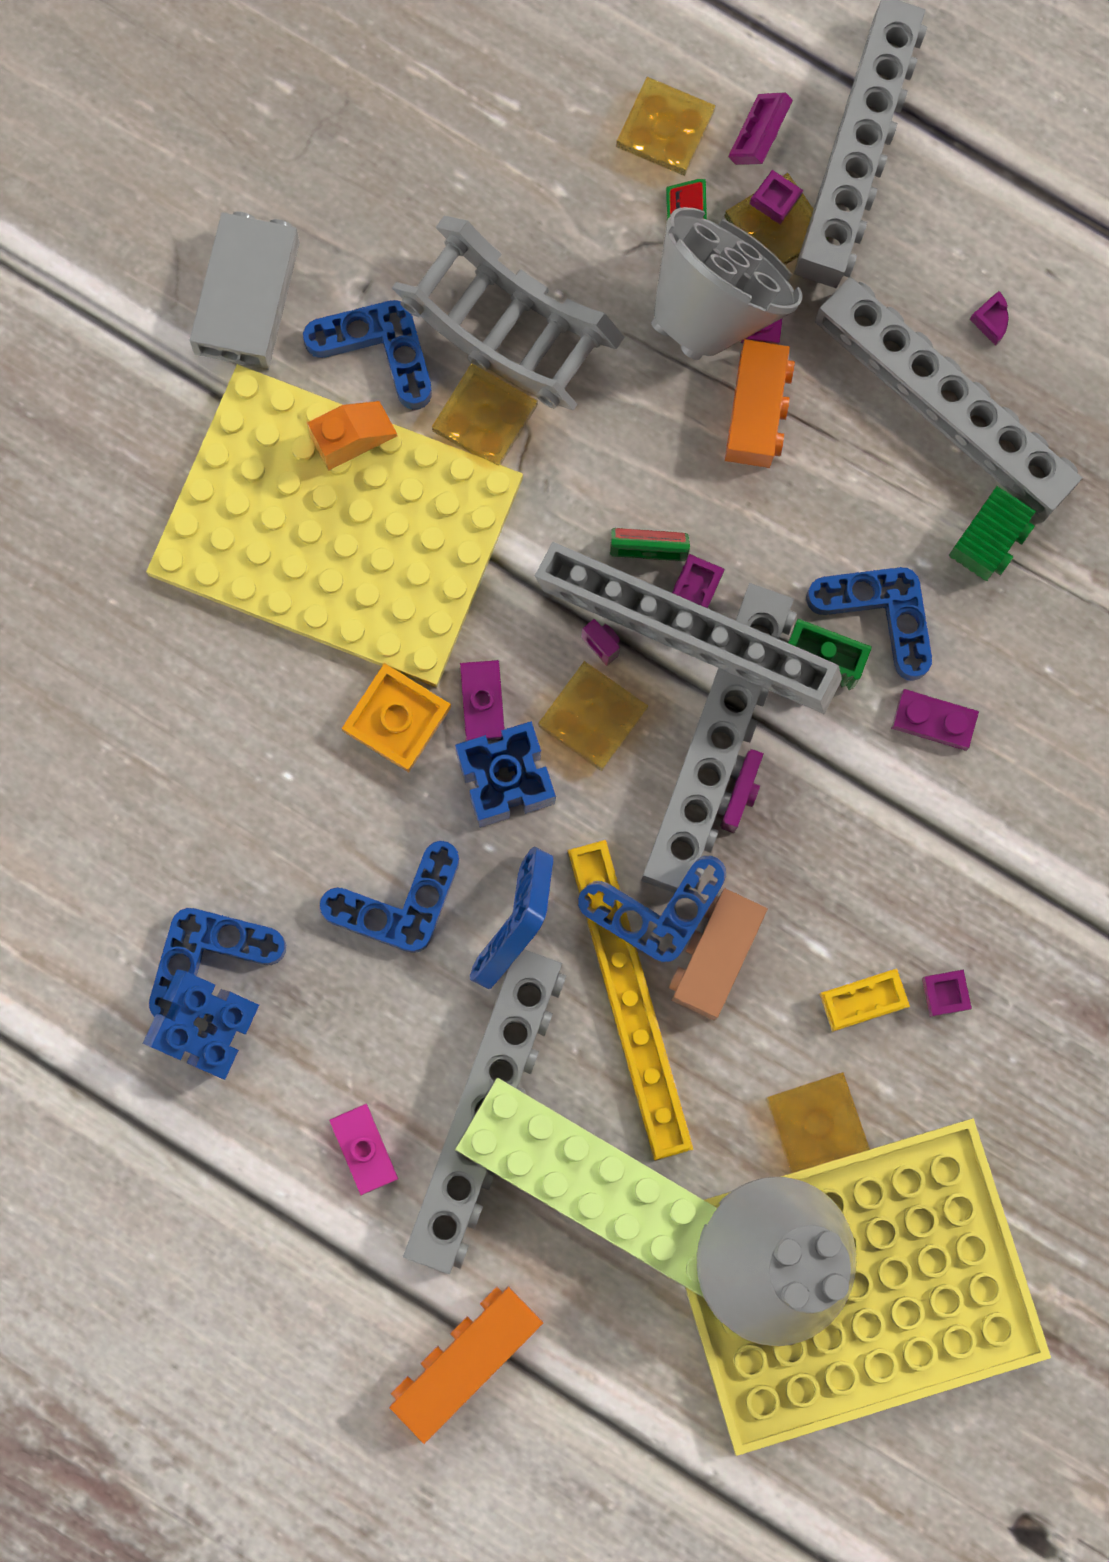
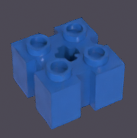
M532 721L501 730V741L488 744L485 735L455 745L457 759L465 783L475 781L477 788L469 791L479 828L510 819L509 808L522 805L526 814L555 805L556 795L547 767L536 769L534 763L541 760V749ZM507 767L509 773L512 771L516 773L512 776V781L510 782L496 779L501 768Z
M177 969L163 998L172 1002L167 1016L155 1015L142 1044L178 1060L182 1059L186 1051L190 1053L187 1064L225 1080L239 1051L231 1047L230 1044L236 1032L247 1034L259 1004L223 989H220L216 997L212 995L215 984L187 971ZM204 1015H206L207 1029L198 1034L199 1028L194 1025V1021L197 1017L203 1019Z

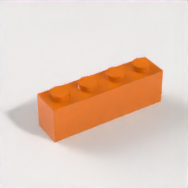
M510 1286L503 1292L498 1287H495L480 1303L485 1310L474 1321L467 1316L450 1333L455 1340L444 1351L437 1346L420 1363L425 1370L414 1381L407 1376L390 1393L396 1400L389 1408L423 1444L543 1324L538 1315Z

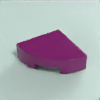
M1000 291L995 293L969 319L995 346L1006 333L1009 320L1008 305Z

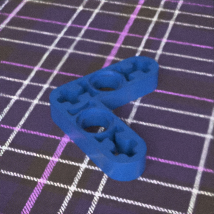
M390 300L318 318L305 326L303 332L305 347L312 356L318 358H326L383 343L401 404L408 409L418 410L430 402L432 397L431 382L413 316L401 306V301ZM391 313H397V316L402 318L400 319L402 336L396 337L392 322H387L390 320ZM360 320L368 325L369 330L365 336L355 338L348 334L347 328L354 321ZM340 325L344 341H338L335 326ZM318 331H323L325 336H329L326 338V344L323 346H319L318 342L314 340ZM402 346H408L415 351L416 355L412 362L402 364L395 360V351ZM413 372L417 387L423 388L420 390V397L413 398L412 394L407 392L409 391L407 374Z
M904 567L824 576L812 582L806 594V602L808 607L816 614L832 615L885 608L896 672L902 678L910 681L921 679L926 675L932 665V653L921 585L917 574L913 570ZM897 578H902L903 584H910L911 586L907 589L905 595H900L899 589L886 590L884 599L880 598L882 586L879 579L884 580L883 587L893 586ZM857 582L868 583L873 589V597L867 601L858 600L853 595V585ZM840 584H845L844 596L847 603H842L843 595L832 597L828 605H824L822 599L815 598L821 587H825L827 593L833 594L840 592L842 588ZM909 614L916 619L918 628L914 633L905 634L898 629L897 618L900 615ZM920 639L921 643H916L913 646L915 658L922 659L923 663L918 666L917 671H913L911 665L904 664V660L910 654L909 644L901 647L900 642L910 643Z
M446 841L433 842L427 847L402 910L350 890L336 887L328 890L322 896L320 901L321 913L326 921L338 927L406 952H421L431 941L458 870V851L452 844ZM442 850L448 851V859L452 861L450 866L443 865L439 874L440 879H447L445 885H441L438 881L431 878H422L425 871L430 875L433 874L435 861L430 859L432 854L439 855ZM432 886L438 891L439 899L433 907L424 908L416 902V893L420 888ZM339 896L345 897V905L357 910V902L364 903L358 912L357 925L350 924L354 917L349 913L340 912L338 917L332 916L333 910L328 906L329 901H337ZM410 908L421 915L433 916L430 923L422 918L419 931L424 935V938L422 940L416 939L413 945L406 943L407 937L402 933L404 928L411 929L416 919L415 915H408ZM378 909L387 915V924L380 931H371L365 926V916L371 910Z
M534 846L524 857L518 872L513 912L477 957L470 973L471 981L491 989L540 930L547 913L553 867V856Z
M702 856L698 858L690 867L661 916L603 881H593L587 884L580 892L578 906L586 917L647 955L661 962H670L681 954L724 884L726 868L723 862L716 857ZM710 865L715 868L713 875L718 881L710 880L707 882L701 894L708 895L709 898L704 900L698 892L686 889L685 886L689 883L694 889L701 878V874L697 871L698 867L705 870ZM598 891L605 894L603 901L612 908L617 900L623 905L616 911L611 921L606 918L611 910L602 905L597 909H593L590 906L592 899L587 896L588 893L595 895ZM682 898L693 900L698 907L697 915L692 919L681 918L675 909L676 902ZM626 911L637 912L643 921L642 928L636 932L627 931L621 924V915ZM651 921L657 925L653 929V933L660 937H664L669 933L674 937L672 944L676 946L675 950L669 947L665 952L661 951L658 948L660 941L652 935L649 936L647 942L641 939L647 932Z
M195 908L180 910L171 921L150 995L149 1008L151 1014L154 1017L156 1014L166 1017L163 1015L164 1009L158 1006V1002L164 998L169 986H162L164 979L172 981L174 977L168 969L169 961L173 956L178 954L187 956L191 963L188 972L197 976L204 950L262 965H273L282 960L286 953L284 937L277 930L270 927ZM191 916H195V922L201 926L200 931L192 932L188 944L191 946L197 945L194 953L184 947H173L175 940L181 943L184 942L186 934L180 928L181 922H188ZM225 926H234L240 932V940L234 947L225 948L219 944L218 933ZM248 930L255 931L251 938L261 942H265L268 936H273V943L278 946L277 952L270 951L268 957H262L263 951L260 948L249 945V953H242L248 941Z

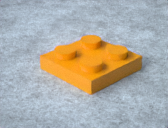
M384 663L341 729L347 735L409 773L451 709V704Z

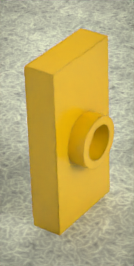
M897 968L820 993L832 1032L910 1007Z

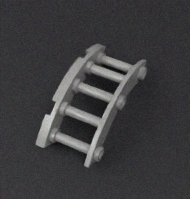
M443 216L436 229L446 238L444 250L417 287L396 282L392 287L402 298L401 306L410 314L416 317L421 316L446 339L468 354L469 362L482 371L490 369L514 385L536 395L542 403L550 408L555 409L557 406L574 410L578 404L565 391L566 386L594 347L598 348L600 345L617 349L625 338L604 312L585 307L568 298L562 304L547 296L548 287L532 278L520 269L514 274L498 261L502 254L468 220ZM464 256L477 268L475 270L476 277L447 315L428 297L456 258ZM495 283L511 295L512 302L486 339L481 342L462 328L460 324L488 285H494ZM532 309L547 318L548 325L521 363L517 364L499 354L496 350L524 310L529 311ZM569 330L581 336L580 341L553 379L533 372L560 333H566Z

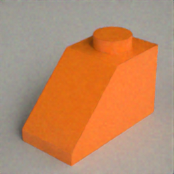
M380 401L341 405L307 422L311 439L328 471L398 436Z

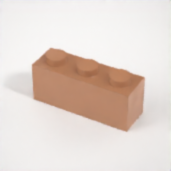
M724 888L720 896L714 898L704 917L708 918V922L703 932L695 930L685 951L692 955L686 969L678 966L668 987L675 991L671 1001L715 1021L719 1017L768 908Z

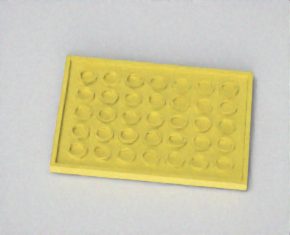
M237 364L146 573L148 576L379 666H383L385 663L405 676L437 688L521 485L523 473L395 424L392 425L397 432V437L328 471L311 439L307 422L343 404Z
M974 1118L780 1176L806 1182L830 1197L845 1216L853 1234L856 1248V1273L849 1298L834 1321L812 1338L785 1346L762 1345L746 1340L734 1333L724 1323H721L703 1297L685 1287L736 1456L1051 1358ZM730 1192L705 1199L704 1201L718 1208L720 1206L719 1202Z

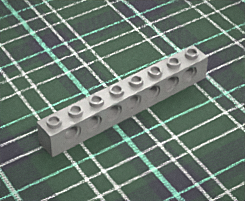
M881 0L802 244L794 275L837 289L842 277H850L857 258V255L851 253L854 242L860 244L867 226V222L861 220L864 209L871 210L877 193V188L871 187L874 176L881 177L888 156L881 153L884 144H891L898 123L893 122L892 118L894 111L901 112L908 91L902 89L904 79L910 81L918 58L912 57L914 47L920 49L926 34L927 26L921 24L926 9L900 0ZM889 43H894L899 48L893 47ZM878 74L886 76L889 80L882 79ZM868 106L876 108L879 113L871 111ZM857 139H864L870 145L861 144ZM847 171L855 172L860 178L851 177ZM836 204L845 205L850 211H842ZM826 237H832L836 239L840 243V245H833L826 240Z
M850 276L819 308L815 320L817 325L1018 500L1036 511L1035 514L1041 520L1045 521L1082 480L1083 477L1078 474L1076 466L1070 460L1058 457L1048 448L1047 441L1036 432H1029L1019 423L1018 416L1011 409L999 406L990 398L989 391L982 384L969 380L961 373L960 366L953 359L939 354L933 348L928 337L921 332H914L904 323L900 313L892 307L886 308L875 298L874 292L865 283H857ZM864 316L871 321L872 325L868 327L861 326L855 321V317ZM893 341L899 345L901 350L897 352L889 351L883 342ZM922 366L926 368L929 376L921 377L916 375L912 367ZM948 390L953 392L957 396L958 401L949 402L945 400L941 391ZM977 415L982 417L986 421L987 426H975L971 422L970 416ZM1006 440L1011 442L1016 452L1008 453L1000 447L999 441ZM1028 466L1040 467L1044 472L1045 478L1034 477L1030 473Z
M555 542L551 543L535 574L544 592L822 714L826 713L842 680L839 665Z
M749 583L735 621L749 627L762 625L769 630L770 636L780 639L781 633L789 635L797 613L790 611L794 598ZM718 668L641 881L675 893L692 864L702 856L703 850L711 853L719 831L713 829L712 825L716 814L724 816L732 795L725 791L730 777L737 779L745 757L738 755L743 741L751 742L758 723L757 720L751 717L756 705L764 706L769 692L768 689ZM736 696L743 701L745 709L738 713L731 712L726 708L724 700L727 697ZM723 732L730 737L732 746L727 749H719L713 745L711 736L714 733ZM704 768L712 769L717 773L719 782L713 786H706L700 782L698 772ZM689 805H698L704 810L706 818L700 823H693L686 818L684 809ZM678 841L688 843L692 849V857L687 860L675 858L671 852V845ZM698 867L697 871L701 874V878H700L699 882L697 883V885H696L695 888H694V889H696V890L698 889V887H699V885H700L702 876H703L704 871H705V870H703V869H701V868H699V867ZM689 883L685 886L686 889L691 887Z
M524 949L508 968L403 1258L447 1274L451 1273L453 1266L461 1269L469 1245L462 1243L467 1227L476 1228L483 1208L482 1205L476 1204L481 1188L490 1189L495 1174L474 1161L466 1160L462 1154L455 1151V1148L474 1118L476 1106L485 1099L494 1083L489 1074L490 1068L494 1063L498 1061L509 1063L514 1073L507 1084L523 1093L525 1092V1089L519 1088L518 1085L523 1072L532 1073L539 1051L532 1049L537 1033L545 1036L553 1013L546 1011L551 996L559 998L567 976L559 973L562 967L561 962ZM524 986H534L539 990L541 999L535 1006L527 1007L519 1002L517 994ZM512 1023L521 1024L527 1031L526 1040L519 1045L509 1044L503 1036L505 1028ZM456 1176L467 1178L471 1184L469 1196L461 1201L452 1199L447 1191L449 1181ZM442 1215L452 1217L457 1224L455 1235L448 1240L438 1238L433 1230L435 1220Z

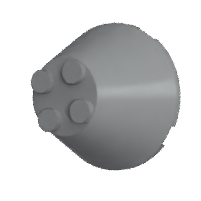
M683 207L674 210L666 223L654 306L655 317L651 325L660 334L670 336L681 344V350L688 357L700 360L702 355L714 356L793 313L802 301V292L799 287L794 290L788 280L792 274L788 268L769 249L751 235L724 219L719 224L704 219L705 211Z
M786 1177L760 1178L745 1183L731 1191L719 1202L720 1206L712 1215L708 1225H704L698 1243V1280L709 1308L721 1323H724L734 1333L751 1342L769 1346H785L812 1338L828 1327L839 1315L853 1287L856 1273V1248L853 1234L845 1216L833 1200L815 1186L797 1179Z

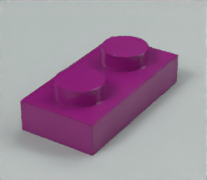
M903 689L891 729L967 751L970 747L979 711Z

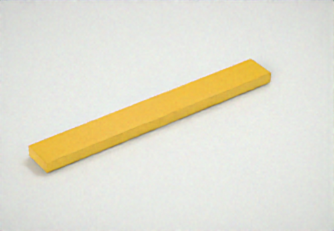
M606 840L567 850L579 895L587 884L593 881H603L620 890ZM598 891L595 895L588 893L587 896L592 899L590 906L593 909H597L602 905L611 910L606 917L611 921L616 911L623 905L617 900L612 908L603 901L605 895L603 892ZM624 912L621 915V924L627 931L632 932L627 913ZM586 917L653 1160L694 1150L637 948Z

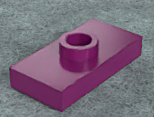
M786 92L757 95L728 156L735 165L763 164L793 102Z
M689 554L672 593L708 608L725 569Z
M499 660L460 663L466 741L485 735L487 741L501 740V730H504L505 727Z
M753 749L747 751L728 807L720 824L721 829L735 833L745 806L753 807L760 789V785L754 783L764 753Z

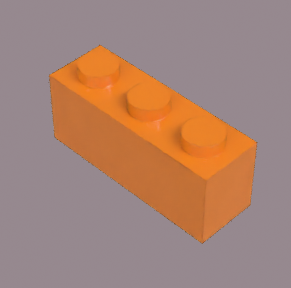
M744 339L740 353L724 461L770 468L774 456H781L784 433H778L779 419L786 420L790 397L783 396L785 383L791 384L795 361L788 360L790 346Z

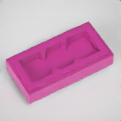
M367 1103L329 1120L360 1196L399 1179Z

